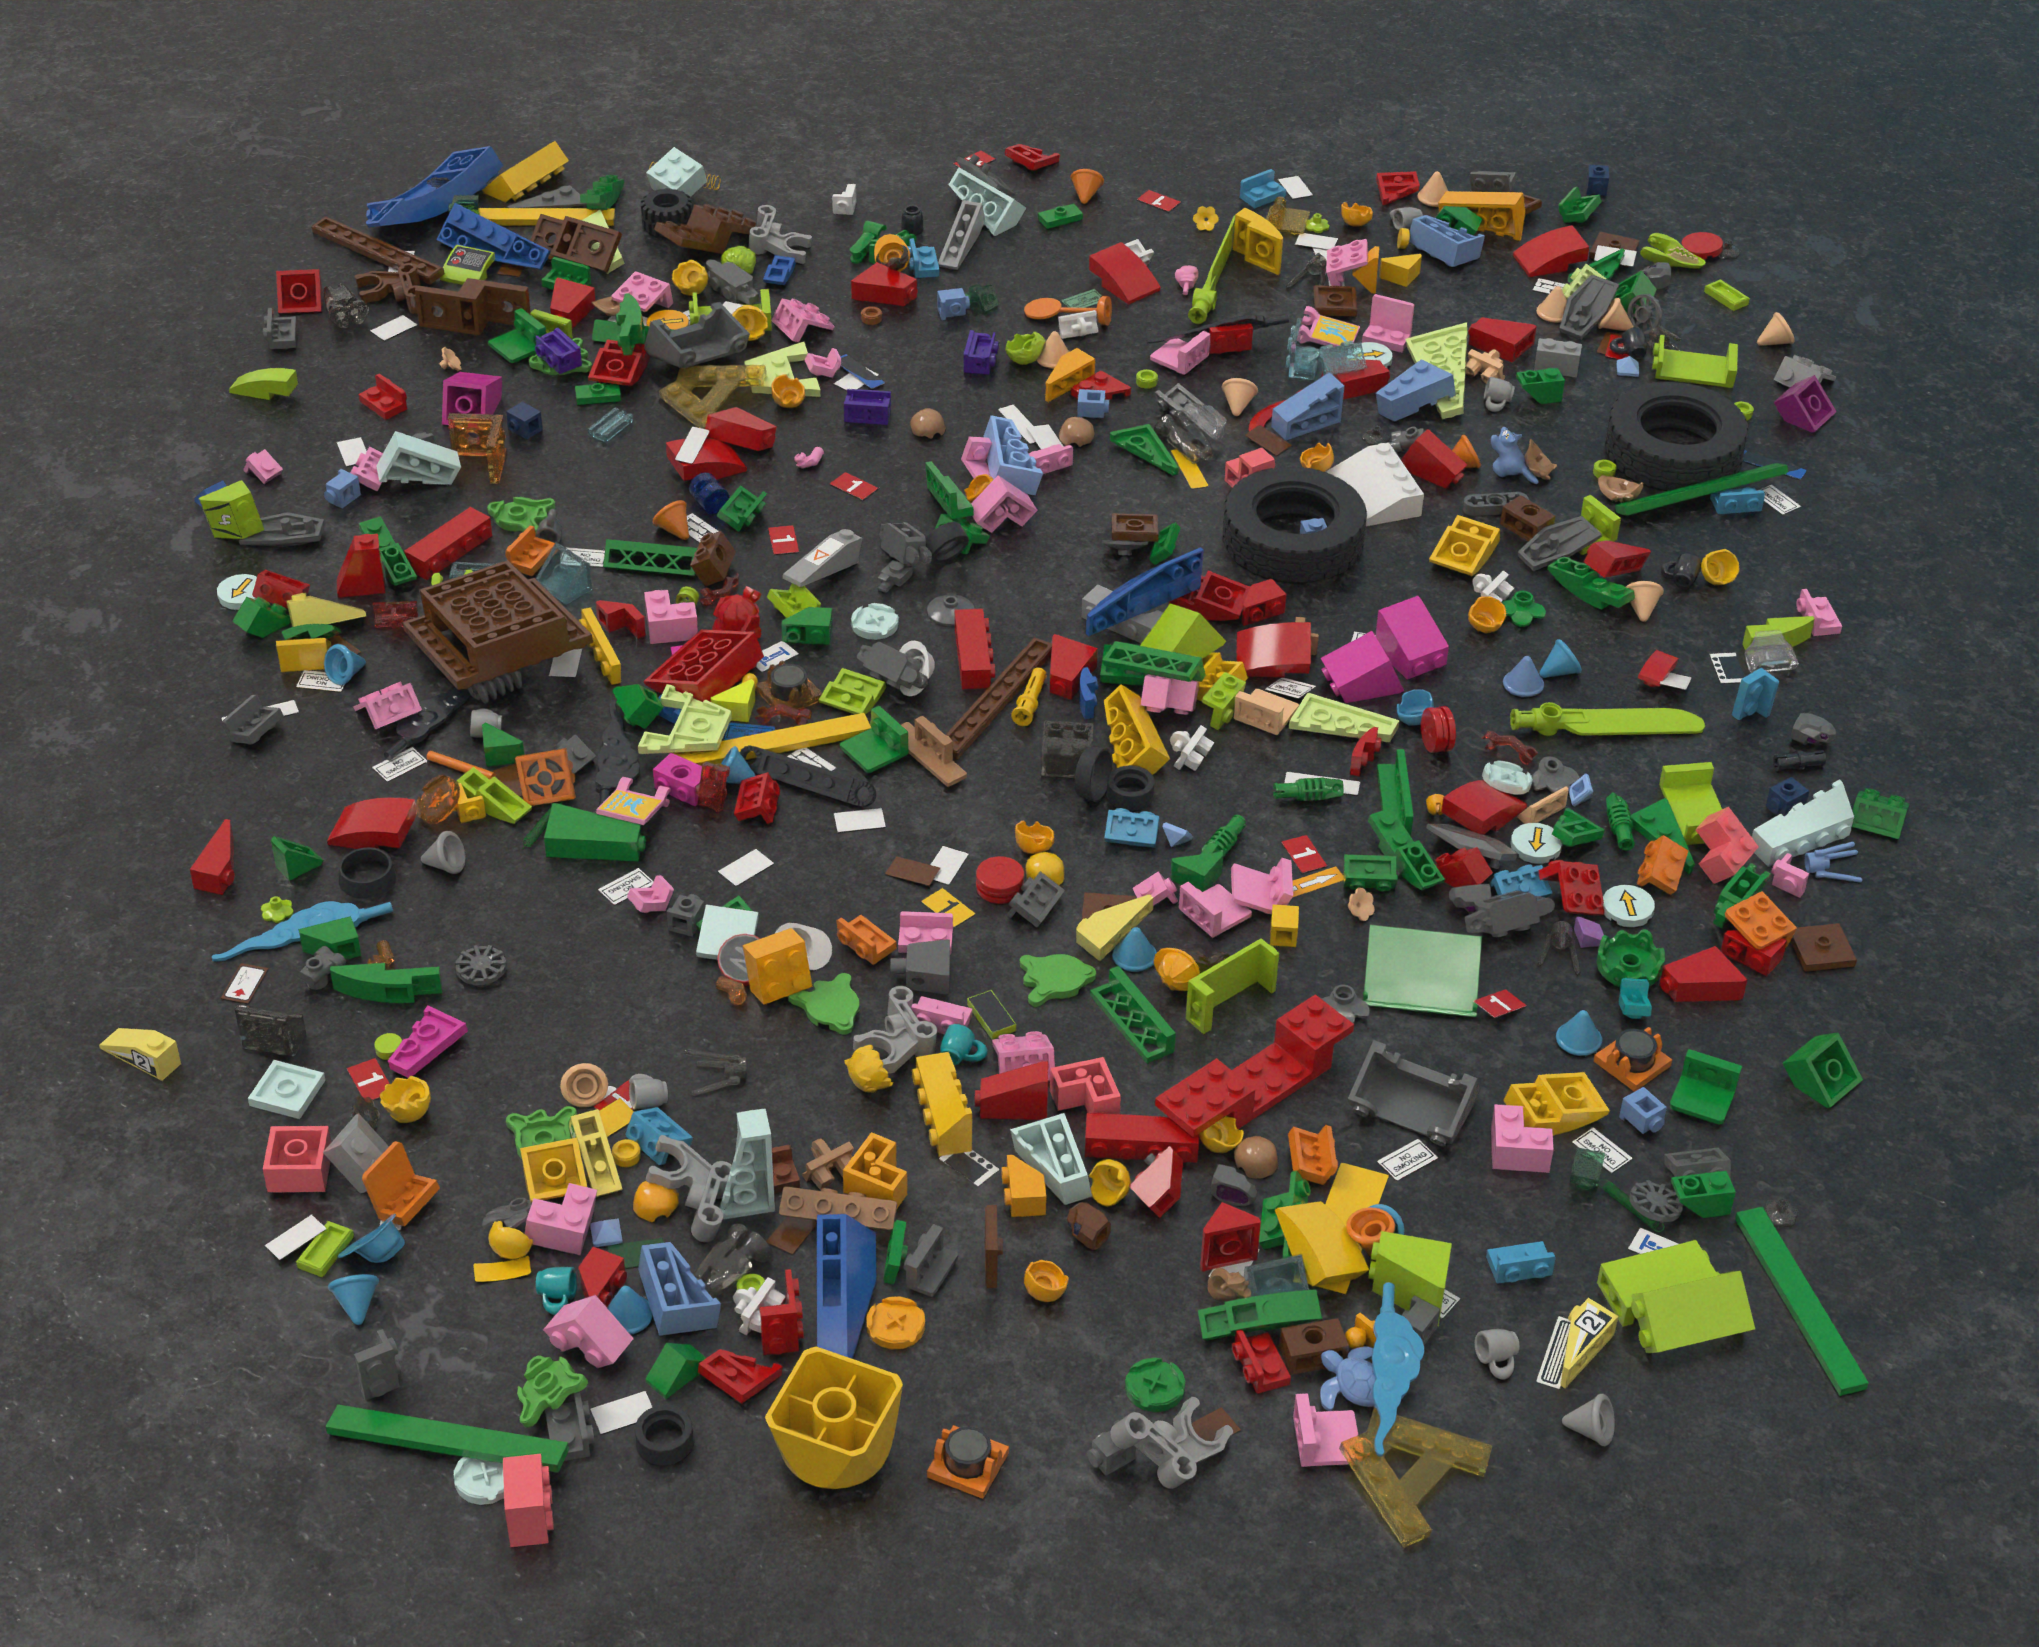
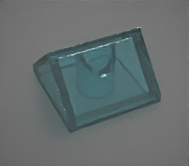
M556 542L536 580L555 598L564 604H569L592 590L590 563Z
M1302 1254L1246 1266L1244 1269L1245 1281H1249L1248 1288L1252 1292L1251 1297L1309 1290Z

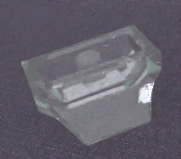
M1186 404L1181 410L1212 439L1221 440L1224 436V427L1227 419L1212 406Z
M1781 630L1756 632L1752 644L1744 652L1750 673L1760 668L1767 672L1796 669L1799 664L1792 645L1786 641Z

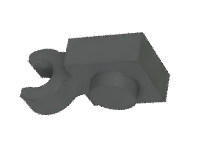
M892 560L880 572L878 580L882 581L878 590L887 593L893 585L902 586L912 576L913 568Z

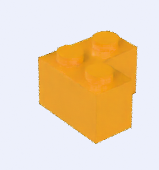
M871 1132L843 1169V1192L848 1195L850 1192L865 1194L867 1198L895 1201L898 1208L907 1196V1171L896 1167V1142Z

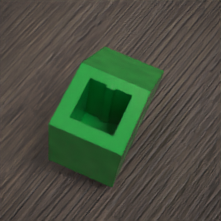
M1444 206L1435 217L1436 219L1448 222L1450 228L1459 231L1461 227L1467 229L1466 233L1474 235L1477 232L1482 218L1466 207Z
M1558 368L1535 371L1527 370L1516 373L1522 388L1540 404L1562 402L1565 379Z
M246 596L233 622L244 631L264 638L290 624L291 619L285 613L286 609L281 605L274 603L271 606L268 601L257 597L255 600Z
M807 607L782 620V642L830 645L833 627L832 608Z
M639 684L619 686L612 690L617 699V705L624 713V719L633 726L638 725L646 729L664 708L655 692Z
M351 916L298 929L301 947L305 953L314 955L322 946H326L333 953L341 954L345 960L361 956L359 938Z
M1727 1171L1671 1178V1183L1679 1202L1702 1218L1731 1214L1736 1191Z

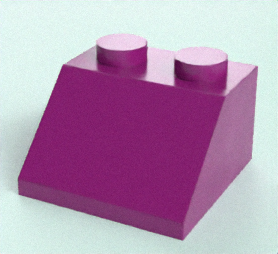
M1815 375L1795 383L1774 402L1784 421L1809 432H1815L1836 413L1835 408Z

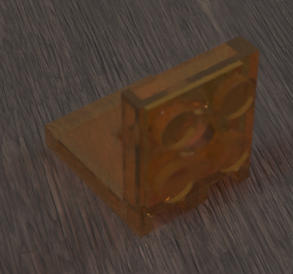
M449 413L448 424L452 450L457 451L458 455L487 456L490 483L499 484L507 454V448L504 445L505 430L502 427L503 415ZM474 432L479 437L472 438L470 437V435H468V433Z

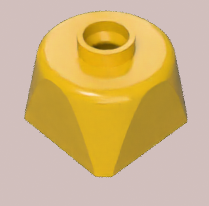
M819 1347L804 1350L765 1416L787 1467L804 1482L826 1489L852 1487L873 1477L882 1468L892 1446L903 1384L897 1374Z

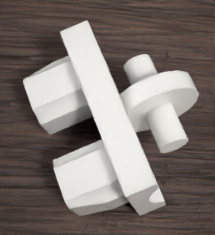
M1093 310L1058 317L1060 337L1064 339L1097 333V312Z
M1502 571L1493 581H1491V576L1485 574H1478L1473 579L1475 592H1480L1481 596L1496 598L1501 603L1510 596L1514 587L1505 581L1509 575L1505 571Z
M1200 725L1191 739L1186 731L1173 733L1170 738L1172 748L1176 752L1182 751L1174 767L1180 770L1185 764L1194 771L1197 770L1204 759L1202 755L1206 757L1214 742L1203 736L1207 730L1205 727Z
M768 1277L758 1292L755 1288L750 1287L748 1290L739 1289L734 1294L733 1300L737 1305L735 1311L741 1314V1319L743 1320V1324L739 1328L740 1333L747 1336L751 1329L761 1333L760 1307L783 1305L786 1303V1296L774 1289L775 1280Z

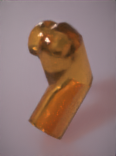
M382 940L376 945L379 956L373 955L374 960L372 961L369 958L367 963H385L387 968L394 961V956L389 942Z
M722 976L718 978L716 989L728 992L732 1004L741 1005L746 1001L747 994L743 983Z

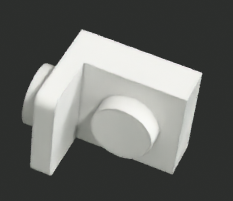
M848 184L846 192H842V194H833L832 205L834 214L853 215L857 202L856 184Z

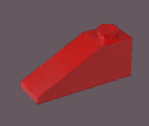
M1605 540L1594 542L1588 548V555L1584 563L1606 578L1640 571L1651 551L1646 548Z
M224 820L190 868L194 889L222 895L227 887L233 883L235 877L234 837L230 820Z

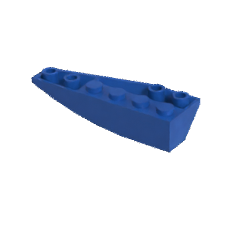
M454 203L436 239L452 248L456 245L495 252L494 261L539 270H542L551 252L457 203Z
M1198 548L1138 575L1114 590L1087 614L1086 635L1091 636L1199 589L1201 586L1204 550Z
M847 1214L817 1215V1347L853 1359L877 1281L876 1232Z

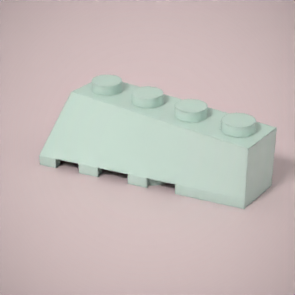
M961 168L957 169L948 184L962 201L982 203L985 214L984 225L994 236L1016 226L1026 210V207Z
M1840 779L1832 784L1833 788L1827 792L1821 790L1813 795L1814 800L1805 805L1800 802L1793 806L1786 816L1779 814L1753 830L1752 838L1759 846L1754 853L1768 867L1774 865L1778 859L1782 860L1787 853L1795 857L1850 835L1854 815L1843 782Z
M766 1109L737 1113L738 1135L736 1151L720 1205L723 1219L775 1211L772 1143Z

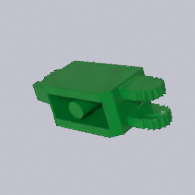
M1750 863L1747 868L1742 866L1722 890L1713 912L1716 914L1713 924L1723 928L1729 921L1725 916L1726 910L1761 892L1768 882L1771 873L1765 871L1760 876L1755 873L1756 865Z

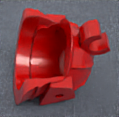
M746 586L743 595L737 593L736 595L721 597L713 613L717 618L714 621L712 630L755 632L757 639L761 637L760 616H758L759 607L755 602L760 599L761 593Z

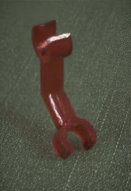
M727 572L723 581V588L711 591L709 588H704L700 590L701 594L706 597L700 599L701 603L704 606H709L716 599L729 596L732 588L739 584V574L737 573L735 577L730 578Z
M778 704L770 708L765 706L758 708L756 711L759 715L754 718L760 725H763L771 717L783 714L795 719L796 723L800 726L807 724V719H811L812 712L805 708L797 710L784 704Z
M1487 731L1482 739L1491 740L1485 747L1489 750L1494 749L1496 745H1510L1519 753L1520 760L1526 765L1532 762V758L1538 754L1535 748L1531 746L1526 747L1515 736L1498 735L1493 731Z

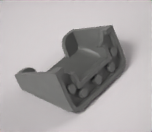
M721 302L711 304L710 308L712 311L707 316L704 314L700 315L697 324L671 331L660 319L651 321L644 350L652 358L680 368H688L742 352L747 346L750 333Z
M1373 1040L1348 1097L1349 1104L1353 1107L1352 1111L1360 1116L1368 1117V1115L1427 1136L1430 1138V1141L1440 1146H1446V1143L1452 1144L1480 1093L1478 1079L1464 1073L1462 1080H1458V1075L1452 1073L1450 1077L1402 1059L1399 1053L1395 1052L1393 1055L1385 1051L1386 1044Z

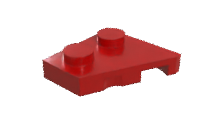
M1022 144L1005 149V156L1011 158L1013 162L1023 164L1029 170H1038V168L1057 163L1060 158L1058 153L1047 156L1042 154V149L1031 148Z
M1416 171L1377 173L1376 176L1382 205L1389 204L1419 191L1420 184Z
M1101 370L1071 387V395L1077 399L1079 389L1105 391V400L1112 399V394L1123 393L1124 396L1131 395L1130 386Z
M719 1349L699 1363L698 1373L742 1404L782 1375L783 1367L776 1363L773 1364L772 1368L756 1364V1358L745 1355L738 1356L733 1352Z

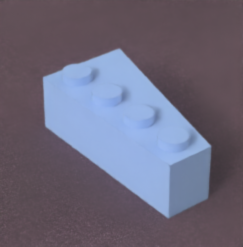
M990 416L984 437L989 438L992 442L987 455L990 476L995 479L999 475L1024 493L1036 495L1043 472L1041 469L1036 468L1035 458L1029 456V448L1021 441L1022 436L1013 420Z

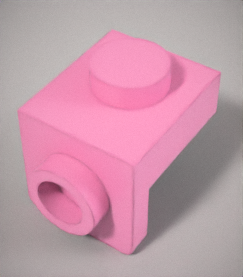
M834 348L831 349L827 358L808 353L805 358L809 371L817 376L824 375L833 378L836 370H839L841 366L840 355L837 349Z
M264 449L258 454L254 452L248 456L243 471L246 474L253 471L265 484L281 474L283 469Z
M1787 853L1782 860L1778 859L1772 868V874H1774L1772 885L1800 898L1805 892L1809 873L1790 865L1792 855Z
M1159 871L1133 887L1137 898L1149 894L1153 896V906L1166 897L1173 904L1178 902L1174 894L1177 891L1174 883L1170 878L1164 879Z
M660 875L655 877L651 888H630L627 898L640 912L666 911L674 889Z

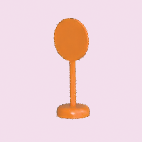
M1109 296L1100 297L1097 308L1062 307L1060 301L1054 298H1040L1028 303L1024 308V313L1032 319H1046L1055 316L1059 312L1082 313L1095 310L1099 324L1108 326L1112 316V304Z

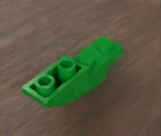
M618 175L599 177L598 181L593 182V189H587L586 193L580 194V203H587V209H609L618 199L624 185V179H618Z
M626 293L623 302H620V311L616 314L617 325L621 326V333L618 334L617 341L618 346L622 347L623 355H632L635 344L644 343L645 327L637 300L630 293Z
M381 516L359 523V530L362 535L378 534L384 577L391 584L396 586L417 579L399 543H395Z
M1561 557L1548 565V571L1567 590L1584 602L1601 610L1609 605L1620 608L1635 599L1634 590L1626 588L1621 584L1612 583L1604 578H1599V573L1585 563H1579L1571 560L1569 557Z
M1392 808L1369 816L1368 822L1380 839L1378 847L1385 856H1396V870L1408 882L1421 890L1444 883V877L1419 840L1413 841Z
M385 963L330 966L334 990L364 1000L384 1003H415V995L442 993L440 967L386 970Z
M1317 1290L1291 1291L1227 1301L1225 1305L1198 1310L1204 1341L1236 1335L1238 1330H1243L1244 1333L1262 1329L1270 1331L1291 1325L1323 1320Z

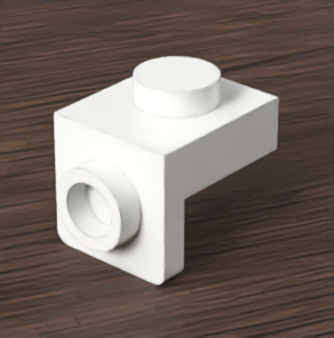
M1139 239L1125 244L1146 266L1151 262L1150 259L1154 251L1152 249L1146 251Z

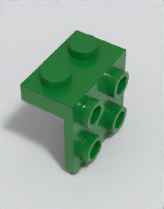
M1688 1049L1680 1080L1670 1101V1108L1715 1124H1722L1736 1093L1742 1066Z

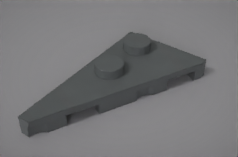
M568 185L509 205L507 208H570L577 206L587 208V203H580V194Z

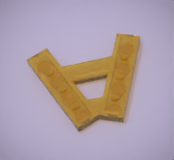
M708 365L680 368L677 380L659 390L660 398L696 427L705 429L707 416L717 413L716 411L737 386L764 385L767 372L766 366ZM694 387H713L702 400L691 392Z
M1374 1407L1367 1432L1342 1441L1339 1450L1404 1548L1430 1537L1432 1529L1416 1505L1451 1467L1484 1477L1492 1445L1396 1415L1392 1428L1383 1440L1384 1454L1382 1457H1379L1375 1452L1374 1440L1379 1428L1380 1416L1377 1408ZM1392 1447L1421 1456L1400 1480L1384 1458Z

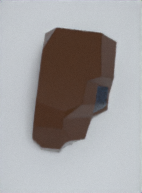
M1083 1202L1069 1209L1067 1221L1068 1225L1072 1228V1236L1092 1250H1097L1107 1241L1111 1233V1223L1104 1213Z

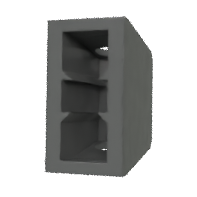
M950 940L908 944L907 958H891L890 973L906 974V987L910 990L949 994Z

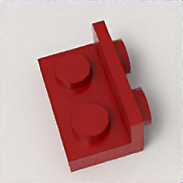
M381 374L375 375L376 386L359 394V401L385 420L407 410L406 392Z
M264 570L257 575L252 596L255 598L260 597L270 603H276L288 608L287 601L292 600L291 596L306 593L307 595L310 584Z
M768 772L741 780L734 811L738 821L754 818L761 814L767 824L773 823L774 814L777 810V800L780 795V787Z
M1243 1330L1236 1331L1235 1343H1232L1233 1355L1237 1361H1241L1244 1377L1247 1383H1252L1256 1393L1290 1385L1291 1376L1269 1333L1246 1338Z

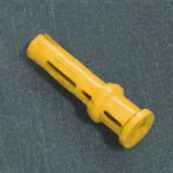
M1042 668L1033 669L1024 694L1018 697L1016 701L1017 707L1011 713L1012 720L1020 726L1031 724L1033 713L1038 708L1037 698L1047 678L1046 671Z

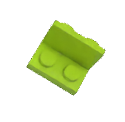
M1592 495L1584 497L1581 516L1602 534V537L1595 542L1605 540L1616 541L1621 518ZM1592 544L1579 551V553L1582 555L1586 554Z

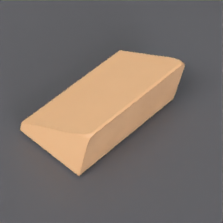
M1564 787L1529 806L1517 818L1524 824L1538 823L1566 807L1569 788Z

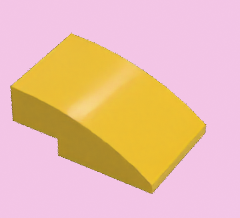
M1247 208L1242 209L1235 214L1233 250L1244 254L1245 261L1279 275L1281 272L1283 247L1281 233L1262 216Z
M1457 515L1452 526L1446 528L1429 558V562L1473 576L1483 567L1498 545L1500 529Z
M1212 652L1204 657L1202 661L1206 676L1202 682H1199L1197 700L1202 701L1204 695L1225 672L1246 681L1248 677L1243 662L1222 661L1221 654Z
M1585 1072L1538 1075L1535 1083L1511 1084L1504 1098L1506 1105L1523 1106L1524 1127L1552 1129L1553 1136L1588 1125L1603 1118L1610 1112Z
M1321 1201L1275 1209L1295 1264L1304 1263L1312 1286L1353 1280L1369 1271L1356 1241L1349 1236L1342 1221Z

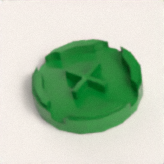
M1148 1358L1133 1364L1129 1369L1125 1379V1390L1129 1400L1142 1410L1151 1412L1167 1411L1177 1406L1182 1400L1185 1391V1378L1183 1372L1174 1363L1162 1362L1160 1358Z

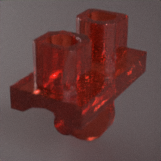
M417 601L373 603L375 627L398 628L403 626L402 622L418 617Z
M709 762L702 764L700 784L696 786L695 790L698 796V805L711 807L716 812L723 810L724 800L727 797L726 781L730 773L729 766L720 763L714 765Z

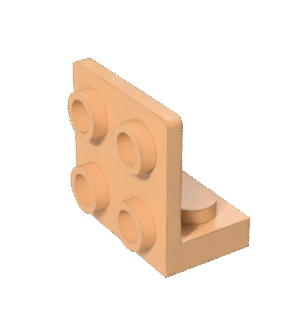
M1255 689L1251 695L1239 691L1235 696L1234 719L1278 735L1292 718L1299 704L1260 689Z

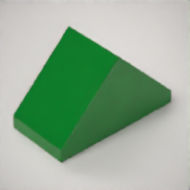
M486 722L482 724L486 766L515 764L516 756L525 755L523 741Z
M275 836L271 839L276 868L289 881L320 866L324 861L311 847Z
M1215 852L1172 858L1170 878L1173 882L1180 885L1189 882L1196 889L1204 892L1222 874L1223 853Z
M666 1343L648 1373L646 1383L663 1398L667 1399L700 1374L698 1373L699 1363L705 1360L706 1357L692 1345Z

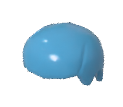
M1412 690L1404 693L1401 704H1397V715L1400 721L1411 726L1421 725L1423 711L1426 708L1434 707L1431 693L1425 690Z

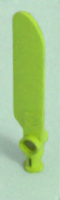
M1235 215L1211 266L1203 288H1195L1192 308L1188 313L1189 319L1195 324H1202L1206 321L1207 313L1215 309L1217 301L1215 287L1233 247Z
M1548 702L1542 704L1540 708H1533L1531 711L1512 709L1510 714L1512 730L1532 728L1533 731H1538L1540 734L1547 736L1556 734L1558 729H1566L1577 735L1697 734L1702 733L1705 728L1702 718L1690 712L1672 708L1561 709L1559 705Z

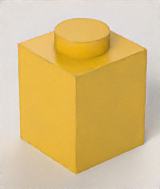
M1272 905L1270 945L1296 947L1299 906Z

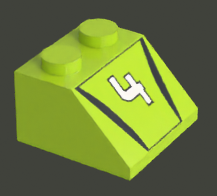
M242 480L199 498L214 538L244 539L264 530L252 494Z

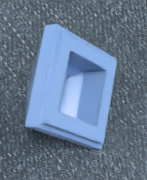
M1630 356L1617 360V375L1639 377V362Z
M1584 774L1569 786V795L1574 807L1592 798L1593 789L1588 774Z
M1164 823L1162 826L1171 847L1188 842L1193 838L1191 833L1169 823Z
M619 1219L590 1223L594 1247L623 1243Z

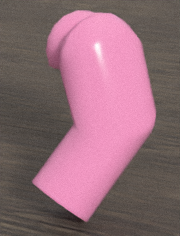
M815 447L810 456L807 457L805 453L797 454L794 458L797 463L796 465L802 469L816 466L824 455V450L820 447Z

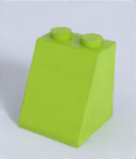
M1169 604L1140 646L1202 657L1203 659L1223 646L1226 640L1200 613Z
M1381 1231L1380 1242L1373 1243L1371 1259L1376 1260V1262L1371 1261L1368 1276L1369 1279H1374L1372 1291L1383 1297V1285L1385 1283H1393L1395 1285L1394 1304L1410 1311L1411 1299L1415 1295L1438 1307L1441 1314L1452 1243Z

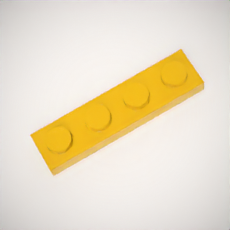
M591 607L581 609L582 619H579V622L592 634L593 643L588 644V647H592L596 662H600L603 675L608 677L611 685L621 683V663Z

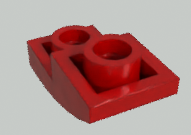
M1656 650L1644 664L1638 679L1643 680V683L1648 686L1660 687L1663 685L1660 682L1666 679L1669 672L1676 667L1679 658Z
M1379 727L1369 729L1357 742L1352 753L1350 775L1360 776L1361 767H1366L1367 761L1373 762L1375 752L1380 753L1382 738L1377 737Z

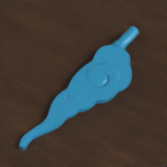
M334 901L318 903L311 908L296 912L289 920L277 924L272 930L266 931L260 936L247 939L225 953L212 955V961H224L249 950L282 947L292 942L300 941L298 929L351 916L354 926L357 927L361 922L391 913L393 909L390 902L367 909H359L352 903Z
M1385 1283L1383 1285L1382 1307L1373 1325L1376 1342L1372 1352V1366L1376 1381L1373 1385L1372 1394L1380 1416L1374 1448L1379 1457H1382L1384 1454L1383 1440L1396 1420L1397 1408L1401 1398L1408 1392L1410 1382L1417 1378L1420 1371V1361L1424 1354L1422 1339L1413 1330L1408 1319L1395 1313V1285L1393 1283Z

